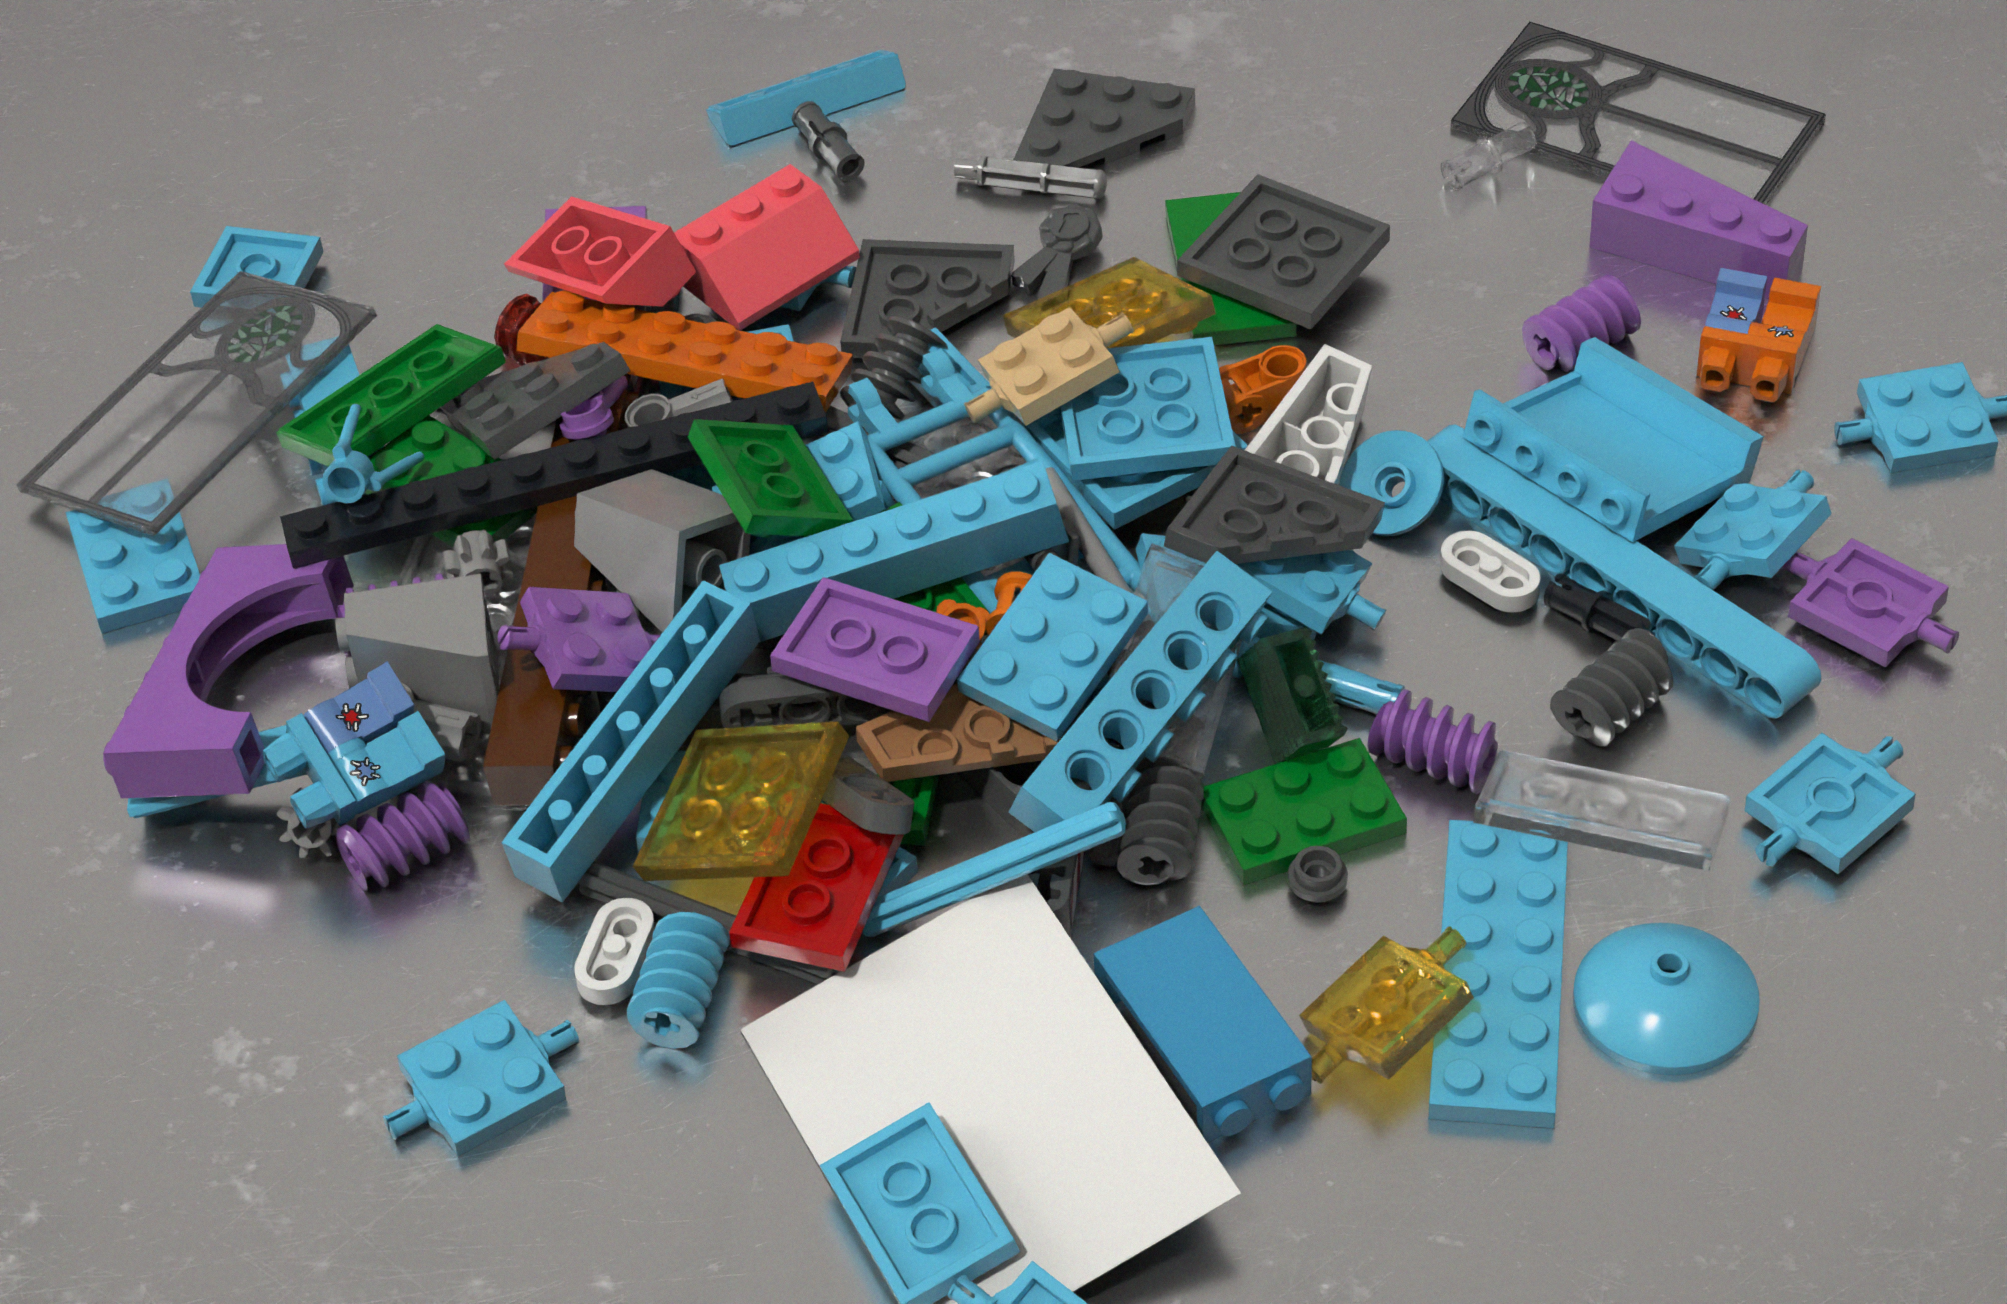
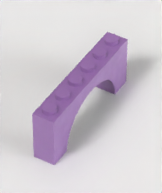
M286 544L216 548L205 570L200 574L199 581L188 601L183 605L172 630L164 639L162 648L151 668L146 672L143 682L131 704L126 708L115 733L105 746L103 752L104 766L107 773L113 777L121 799L250 794L265 764L263 760V750L265 748L252 713L219 709L205 703L206 698L222 672L240 655L256 644L298 625L338 618L337 606L343 605L346 588H353L354 586L344 556L293 568Z

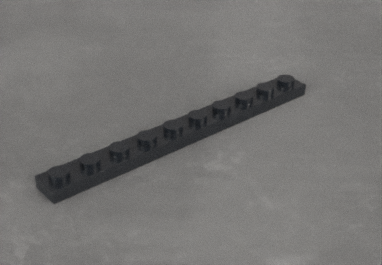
M809 382L690 413H683L639 426L628 427L588 439L576 440L568 444L521 454L509 459L466 468L430 479L414 481L406 485L364 494L353 503L335 502L283 515L280 518L292 567L297 568L575 497L577 493L651 469L666 474L701 465L703 462L688 439L694 419L793 425L800 438L803 439L829 432L827 417L814 382Z

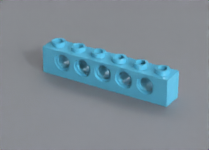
M1216 551L1023 784L1008 813L1032 831L1037 832L1105 804L1112 797L1122 803L1142 776L1135 768L1144 757L1153 763L1157 760L1175 735L1168 730L1169 726L1177 717L1185 723L1191 718L1206 697V694L1200 690L1208 678L1218 683L1238 657L1237 654L1231 651L1236 643L1241 639L1249 645L1265 625L1269 617L1261 612L1272 591L1220 552ZM1202 621L1213 624L1219 631L1208 628ZM1170 660L1181 662L1188 670L1176 667ZM1138 699L1148 700L1156 709H1149L1143 706ZM1105 738L1118 741L1124 747V750L1110 746ZM1071 778L1084 780L1090 785L1092 790L1079 788L1073 783Z

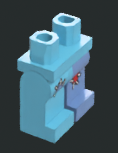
M387 661L368 672L367 679L334 698L317 704L305 714L300 713L287 720L286 734L276 739L263 750V760L278 783L305 769L313 784L290 796V803L304 828H309L332 818H335L338 825L341 826L354 819L356 814L370 810L442 773L444 770L445 753L419 711L414 713L413 701Z

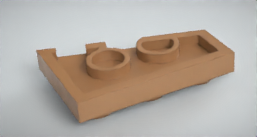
M958 684L951 686L929 722L891 711L856 726V741L879 777L886 782L1044 760L1058 743L958 692Z

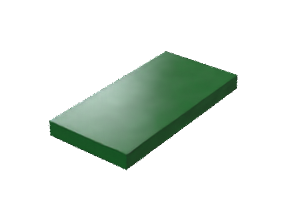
M1241 192L1165 200V214L1176 267L1177 260ZM1179 277L1191 339L1212 337L1214 345L1296 336V323Z
M436 324L279 428L276 434L282 448L329 466L335 459L332 450L339 441L350 407L353 404H358L361 407V412L350 446L353 451L361 452L368 457L507 362L500 346Z

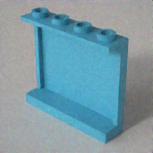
M1596 337L1581 343L1574 371L1512 400L1501 403L1480 389L1474 391L1463 433V438L1631 542L1722 497L1725 491L1732 487L1734 483H1749L1764 438L1761 434Z

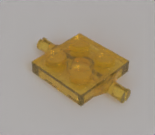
M1449 926L1426 949L1420 950L1419 948L1404 947L1386 936H1382L1299 1015L1307 1032L1326 1042L1312 1056V1080L1322 1084L1344 1060L1359 1062L1388 1080L1474 999L1467 982L1448 972L1443 967L1462 948L1466 947L1467 944L1464 937L1456 929H1452Z

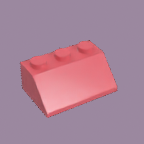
M791 164L674 232L696 270V273L683 287L737 330L744 329L860 258L858 247L823 188Z
M572 196L504 263L508 272L606 304L663 307L669 300L679 294L684 284L696 273L671 226Z

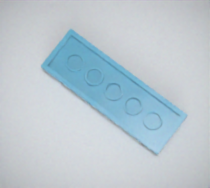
M1449 820L1428 1119L1541 1128L1555 1127L1568 827Z

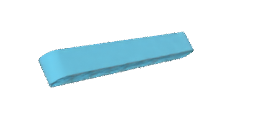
M1448 425L1427 441L1439 455L1443 466L1444 484L1439 499L1441 502L1554 577L1562 573L1596 592L1605 590L1611 593L1614 602L1649 619L1652 624L1650 632L1661 642L1667 652L1768 718L1777 719L1819 686L1821 682L1819 666L1814 658L1803 648L1638 541L1631 542L1469 442L1463 438L1464 428L1457 425Z

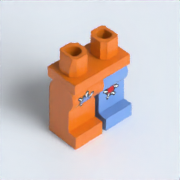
M1720 268L1716 292L1700 339L1696 376L1701 377V387L1707 390L1722 392L1729 388L1730 383L1750 386V393L1755 399L1769 402L1777 401L1781 393L1791 394L1795 377L1800 370L1816 327L1821 286L1774 277L1769 292L1768 304L1763 316L1767 276Z

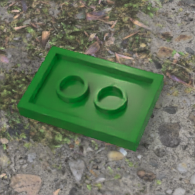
M430 415L394 438L369 458L374 470L380 472L416 452L424 454L422 462L386 482L379 491L502 460L499 457L494 460L473 441ZM367 489L365 493L370 494L378 491H372ZM538 506L431 534L454 547L457 536L469 531L485 530L496 542L508 538L537 513Z
M693 420L688 439L746 534L764 538L771 537L772 535L807 537L853 522L852 517L793 425Z
M1360 738L1204 786V798L1201 801V808L1243 886L1288 872L1289 866L1297 854L1307 847L1325 846L1341 855L1407 834V817Z

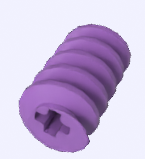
M1604 275L1593 280L1587 287L1579 288L1571 296L1562 298L1556 305L1548 306L1539 315H1533L1524 321L1522 327L1523 341L1530 357L1539 367L1551 370L1555 365L1561 371L1569 372L1575 368L1582 342L1596 337L1608 345L1609 343L1616 344L1624 339L1625 334L1632 335L1640 329L1641 317L1639 309L1625 284L1613 275Z
M1406 689L1400 692L1394 702L1389 701L1383 704L1369 731L1367 743L1369 753L1377 756L1385 752L1387 760L1398 764L1406 760L1408 768L1419 772L1427 767L1429 776L1440 780L1448 775L1450 784L1461 788L1469 783L1471 792L1479 794L1483 791L1489 781L1497 757L1498 742L1495 740V722L1488 721L1479 734L1474 733L1475 716L1473 714L1467 713L1464 715L1458 726L1453 725L1454 708L1446 705L1438 716L1434 718L1432 717L1433 700L1425 697L1415 710L1410 709L1412 692Z
M429 781L420 784L417 790L418 798L409 792L403 793L398 796L397 808L389 803L380 805L377 809V820L369 814L358 817L356 822L357 831L349 825L337 828L336 842L350 873L363 890L367 891L366 878L372 876L382 887L389 885L386 867L390 865L402 876L410 874L407 856L413 854L423 865L430 863L427 845L433 843L443 854L449 853L450 845L447 834L451 832L463 843L471 841L468 825L462 810L453 795L443 784L439 783L438 787Z

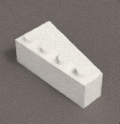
M1324 344L1245 451L1340 485L1341 474L1349 458L1364 411L1372 365Z

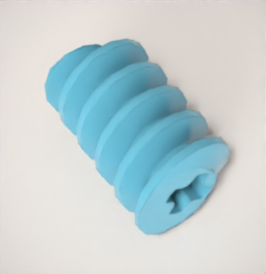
M677 912L666 915L658 921L652 934L653 939L646 952V958L639 972L640 977L633 990L634 996H632L627 1007L628 1022L634 1031L646 1041L658 1047L671 1049L685 1048L697 1041L700 1035L697 1028L701 1027L705 1020V1008L711 1002V990L715 987L718 980L717 971L720 970L725 959L723 952L727 950L730 944L729 932L720 922L695 912Z

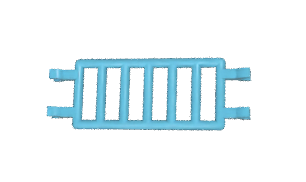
M941 348L923 355L922 360L930 375L921 378V386L930 396L937 397L943 404L897 423L882 404L876 388L868 378L849 385L848 393L855 400L856 404L848 407V416L854 423L858 421L869 433L867 437L878 479L883 481L887 490L897 502L905 505L921 500V496L913 486L1013 445L1027 463L1010 470L1043 460L1045 468H1054L1128 586L1138 597L1146 600L1138 561L1013 412L1001 407L988 415L998 428L899 469L885 451L970 417L964 403L991 389L982 388L971 393L956 375L950 359ZM1078 550V560L1083 559L1084 556ZM1025 559L987 576H984L981 571H977L961 578L990 614L996 610L998 600L995 597L994 590L997 579L1008 572H1024L1033 575L1035 570ZM1148 609V615H1147V616H1148V618H1149L1150 621H1151L1150 613H1149V609ZM1145 637L1135 639L1139 642L1142 641ZM1170 660L1176 667L1186 670L1181 662ZM1107 673L1083 705L1082 709L1084 711L1109 682Z

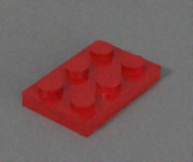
M791 797L729 931L732 948L845 972L904 834L894 835L869 831L859 827L830 805Z

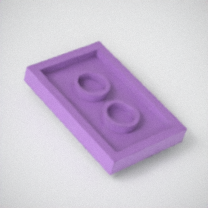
M823 577L771 653V667L773 672L929 722L979 644V626Z

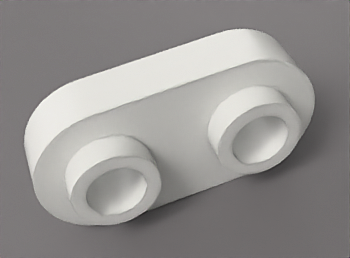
M1476 531L1456 532L1447 537L1442 543L1440 567L1443 575L1451 582L1495 609L1504 612H1521L1529 609L1537 602L1540 591V573L1537 567L1530 561L1487 535Z
M619 898L606 903L597 912L574 966L578 991L587 1001L597 1005H611L624 1000L633 992L636 982L640 977L639 972L646 958V952L653 939L652 934L655 929L652 910L646 903L635 898ZM626 934H633V935H631V936H629V937H625V938L623 937V935H626Z

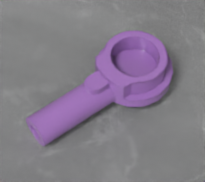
M620 377L567 413L566 411L561 413L563 420L559 426L563 437L584 440L606 434V429L614 421L610 407L614 405L627 388L628 381L626 377Z

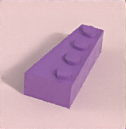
M1631 140L1593 200L1589 248L1713 284H1717L1720 268L1767 276L1765 299H1769V292L1774 277L1797 282L1802 274L1808 225Z

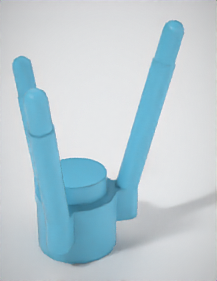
M353 404L346 417L339 441L332 450L335 459L323 474L322 483L326 491L324 497L328 501L335 500L345 504L353 503L360 499L367 489L379 491L386 482L422 462L424 454L416 452L380 472L375 471L370 459L361 452L353 451L350 446L361 412L360 405Z

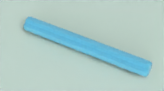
M1107 802L881 895L875 901L863 933L867 937H875L1118 838L1125 833L1126 820L1124 814L1115 802Z

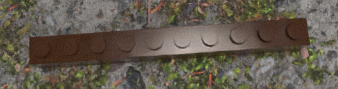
M630 374L624 375L628 381L627 388L614 405L610 407L614 421L606 429L607 433L628 428L625 422V412L634 400L643 396L641 391H634ZM562 416L556 419L551 448L576 441L575 439L563 437L559 426L563 420ZM577 496L538 506L513 623L515 627H528L520 604L528 587L608 592L605 582L606 577L574 547ZM508 649L483 764L494 806L530 805L574 749L575 738H582L584 734L585 715L582 699L583 696H590L592 691L553 689L545 667L530 650Z

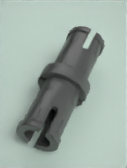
M813 101L804 102L794 110L792 123L808 139L809 149L816 158L824 159L842 181H850L859 176L865 165L864 159L848 143L847 133L840 124L831 122L824 115L821 108Z

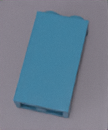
M1200 906L1093 953L1094 974L1113 1003L1116 1004L1123 1001L1195 1103L1197 1128L1207 1143L1223 1135L1231 1136L1245 1129L1249 1123L1277 1110H1288L1300 1103L1303 1098L1311 1095L1312 1056Z

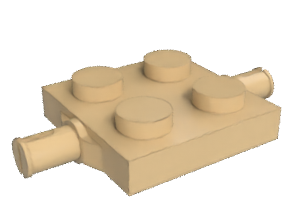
M1069 307L1060 313L1046 317L1039 325L1015 339L999 344L992 352L978 359L985 377L990 382L991 389L964 403L970 418L974 423H977L982 418L1002 407L1015 413L1024 425L1027 426L1119 373L1120 371L1114 357L1107 347L1130 333H1134L1129 319L1122 312L1114 319L1095 328L1085 324Z

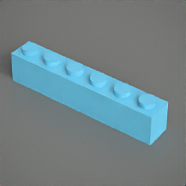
M1041 460L719 566L725 590L751 603L760 642L785 634L823 577L894 599L1067 543L1069 539L1044 462Z
M704 580L701 582L501 842L515 878L563 903L760 642L751 603Z

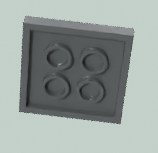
M1257 174L1177 260V276L1312 329L1390 241V225Z

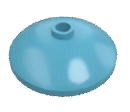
M1673 923L1634 925L1603 938L1582 959L1576 972L1573 988V1005L1577 1020L1583 1032L1598 1049L1623 1065L1639 1071L1661 1075L1697 1073L1718 1066L1733 1057L1751 1037L1758 1019L1760 1003L1759 989L1754 974L1739 953L1712 934L1694 927Z

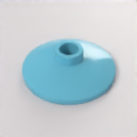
M1393 430L1370 437L1354 450L1343 468L1339 486L1385 502L1382 519L1372 534L1377 536H1395L1414 529L1429 517L1442 493L1444 471L1439 455L1425 439L1408 431ZM1400 482H1405L1403 490L1398 495L1392 497L1394 486Z

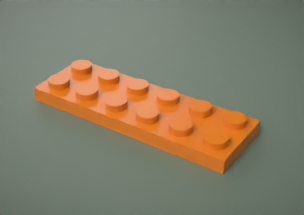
M566 290L551 292L520 328L517 337V351L548 358L582 349L591 344L605 342L622 355L630 369V372L627 374L692 388H699L719 379H724L730 395L744 399L790 386L814 382L825 413L851 374L853 354L838 351L835 346L827 343L802 344L788 341L783 335L774 332H762L759 334L736 330L733 325L725 322H710L706 324L686 320L682 314L677 312L662 311L653 313L635 309L633 305L606 304L585 299L584 296Z

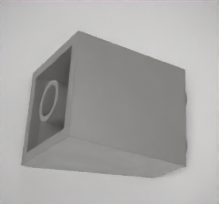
M652 469L577 493L574 547L621 593H628L632 604L662 633L703 580L725 590L719 565L749 556L751 534L745 533L725 498L719 493Z
M481 574L344 593L345 617L336 618L335 625L340 652L350 651L352 656L345 658L349 689L367 679L368 672L388 661L399 681L412 690L414 699L479 714L482 723L480 733L490 734L500 689L497 648Z

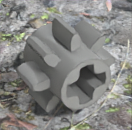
M485 530L469 531L457 536L453 547L454 551L447 550L442 553L447 578L481 574L486 598L499 593L503 583L502 579L513 578L514 575L507 541L502 539L495 542L493 537Z
M300 787V788H298L293 794H295V793H297V792H299V791H301V790H303V789ZM282 807L277 812V816L280 819L288 821V830L279 840L280 842L293 840L297 845L301 846L299 850L300 858L304 859L312 848L320 847L322 853L327 857L335 851V845L330 836H336L337 828L341 827L335 818L326 821L319 831L316 827L304 828L291 807Z

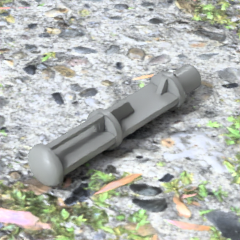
M979 156L976 160L957 158L954 165L955 178L973 180L978 186L1087 197L1097 200L1104 196L1107 188L1106 174L1100 169L1076 168L1048 163L1042 164L990 158L987 156Z

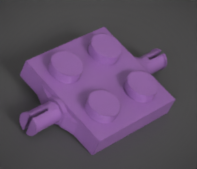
M1853 538L1836 554L1819 562L1796 551L1781 567L1782 570H1786L1807 581L1805 587L1790 601L1789 618L1885 668L1906 645L1915 640L1921 639L1943 650L1946 654L1950 653V650L1955 647L1958 641V631H1954L1931 619L1946 603L1949 586Z
M528 587L520 601L528 627L502 625L498 632V644H501L500 649L530 650L531 653L535 654L545 667L553 689L617 692L661 635L649 634L644 631L628 593Z

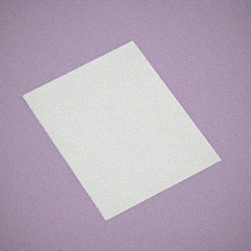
M1028 874L969 898L853 964L845 972L837 973L740 1029L819 1166L930 1102L1020 1250V1253L972 1280L973 1283L991 1297L1012 1285L1031 1261L1035 1262L1074 1292L1241 1194ZM946 1295L945 1297L939 1299L933 1304L958 1303L954 1300H951L948 1297V1295Z

